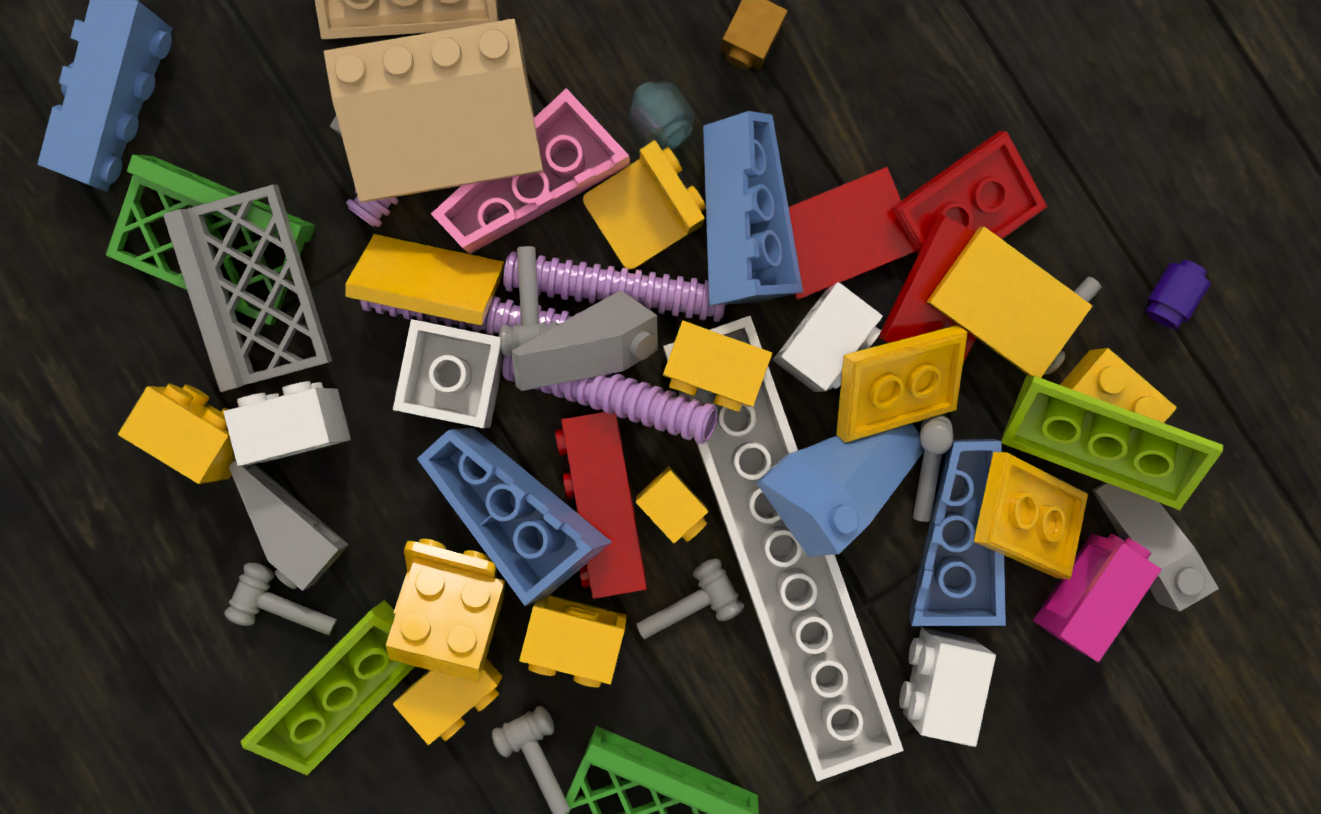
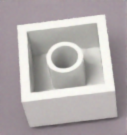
M837 282L824 291L774 357L773 361L814 392L831 390L832 388L837 389L841 385L843 355L868 349L881 332L876 325L883 315L841 283Z
M411 319L393 410L480 428H489L491 426L505 356L500 349V337Z
M310 381L283 387L284 396L279 397L278 393L270 395L259 393L237 399L238 408L223 411L237 466L268 462L351 440L338 389L323 388L322 382L311 384Z
M921 627L919 638L912 640L909 650V664L913 665L910 682L905 681L903 683L899 698L900 708L904 709L903 714L920 735L976 747L996 654L973 638Z

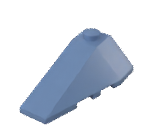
M912 423L846 443L838 436H834L810 447L787 454L764 474L756 484L808 557L840 554L872 522L922 455L924 448L921 445L920 434Z

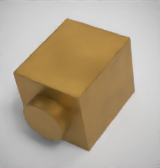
M742 0L722 40L720 51L727 54L726 60L744 70H749L750 67H753L760 71L784 23L788 10L768 0Z

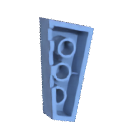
M474 428L448 430L417 458L491 561L495 563L497 569L524 606L548 597L612 543L611 540Z

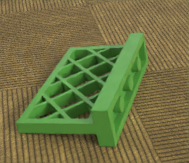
M132 154L127 172L133 174L106 256L187 290L182 273L178 274L171 271L163 254L174 248L172 242L160 247L150 223L164 218L163 214L185 209L189 206H199L241 193L157 157ZM145 186L158 192L165 210L146 217L140 204ZM171 197L181 201V203L174 205ZM258 200L254 201L246 219L266 230L273 216L270 205ZM241 205L229 209L237 213ZM218 211L204 215L209 233L223 241L218 229L232 224L233 220ZM287 213L300 255L304 243L310 242L316 225ZM212 215L223 220L215 223ZM134 216H135L137 222L132 223V222H133V219H134ZM242 225L241 230L248 245L237 250L242 253L251 250L252 254H254L260 240L257 241L253 231ZM141 228L151 251L140 256L124 251L123 248L129 232ZM276 229L274 235L280 238L278 230ZM227 253L223 261L224 267L231 282L238 285L240 277L232 261L234 257ZM262 256L259 263L268 267L264 256ZM154 257L157 264L147 260ZM286 257L282 266H279L272 270L277 273H281L287 261ZM290 272V274H289V276H288V278H287V279H289V280L292 279L291 272ZM261 273L251 278L247 286L264 280L269 292H271L275 281ZM283 286L273 307L280 310L288 289L287 287ZM243 298L240 299L235 311L257 319L262 310ZM269 314L265 323L273 325L277 318Z
M598 726L595 727L586 752L565 797L570 809L588 803L593 814H602L596 800L618 793L625 810L619 814H649L658 810L660 814H668L666 807L680 802L690 806L694 814H702L701 811L706 814H759L757 794ZM592 764L608 771L613 784L592 791L586 778L590 765ZM637 785L650 789L654 801L632 808L625 790ZM581 787L584 794L577 796L578 791Z

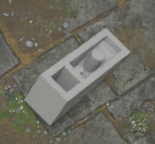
M620 290L512 350L516 387L524 391L625 371L658 351L657 315Z
M234 460L229 469L266 558L277 569L275 575L281 582L293 589L298 587L303 591L315 585L349 544L256 464L237 466V462Z
M1106 482L1092 490L1119 537L1124 541L1126 538H1129L1148 549L1152 553L1148 560L1162 569L1149 588L1158 604L1180 612L1219 589L1195 547L1159 502Z

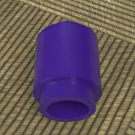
M1182 260L1180 264L1169 263L1147 299L1149 306L1145 314L1157 323L1177 330L1182 322L1189 321L1209 289L1211 283L1205 278L1207 271L1198 264L1188 260Z

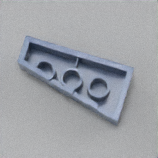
M90 0L85 21L75 19L70 37L78 41L75 59L69 66H63L59 79L64 101L62 105L52 107L38 160V165L105 192H108L110 185L118 179L121 173V157L127 142H130L137 133L139 126L137 117L143 102L149 99L154 91L155 72L160 60L169 53L172 44L171 32L173 28L139 1Z
M747 111L704 125L709 306L755 303L802 293L803 288L773 116L771 114Z
M953 440L951 448L946 452L908 616L912 626H1006L1004 555L974 542L993 452H1002L1001 441Z

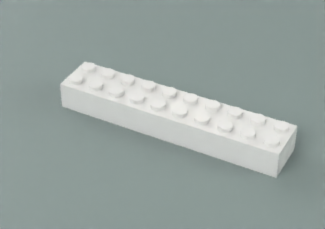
M751 316L711 329L713 332L762 349ZM674 343L663 346L667 362ZM767 367L754 406L749 407L742 404L740 412H736L716 405L718 418L712 436L704 444H696L809 765L816 781H820L904 750L835 554L808 557L756 484L784 456L798 450L769 367ZM698 389L694 397L678 391L679 395L689 396L690 402L695 398L702 400L704 405L707 403L714 404L715 394Z

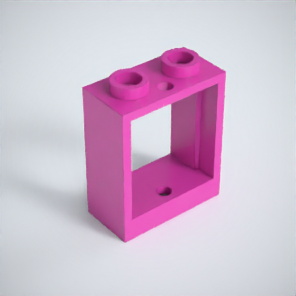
M1110 533L1108 538L1091 534L1075 557L1070 580L1060 579L1032 621L1068 646L1099 663L1162 569L1148 560L1152 554L1148 549L1129 538H1126L1124 541Z

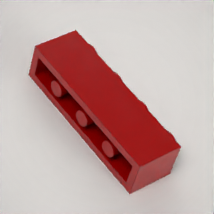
M601 412L561 419L563 428L556 429L555 433L559 455H568L570 473L563 474L567 500L575 499L578 514L612 541L610 545L579 570L583 589L591 587L593 599L646 590L647 581L618 417L616 413L608 414Z

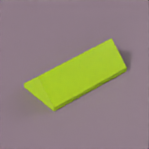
M1026 376L1001 443L1178 510H1181L1223 452L1222 444L1036 376Z
M385 600L371 609L240 741L242 747L308 775L415 667L389 660L385 645L394 621V609Z

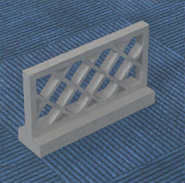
M269 185L192 208L179 209L163 214L220 392L332 361L278 185ZM263 198H268L273 214L266 230L246 219L253 202ZM241 205L237 213L229 209ZM218 211L233 220L223 241L209 233L204 215ZM242 225L262 236L252 257L231 246ZM276 229L278 230L280 238L274 235ZM269 242L284 249L287 261L280 274L259 263ZM214 246H216L217 248H219L217 254H216V252H215ZM227 253L247 264L238 285L223 277L221 265ZM255 270L276 281L266 302L245 291ZM290 272H291V275H292V278H293V281H294V282H292L291 280L287 279L288 276H289V274H290ZM283 286L298 294L301 305L294 318L273 307ZM228 290L233 293L231 299ZM241 298L262 309L252 329L237 321L235 309ZM269 314L290 325L280 345L259 334ZM303 317H305L307 326L301 323ZM297 330L311 337L317 356L302 359L287 350ZM242 334L247 337L245 343ZM254 342L275 353L268 368L258 372L253 371L248 355ZM282 357L291 362L278 366Z

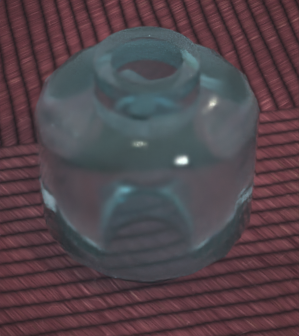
M666 81L657 83L647 82L635 91L628 112L629 120L647 144L655 140L660 148L665 149L669 147L671 150L680 146L690 137L693 132L692 124L695 111L675 84Z

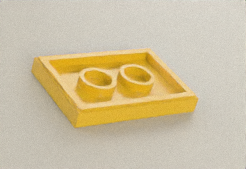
M986 227L978 228L926 301L1028 376L1039 378L1043 376L1092 308L1090 303Z
M374 234L346 282V297L482 325L502 279L504 262Z
M956 325L843 355L836 435L846 443L955 411L957 409L968 332Z
M993 452L974 542L1055 578L1070 580L1088 494L1007 452Z

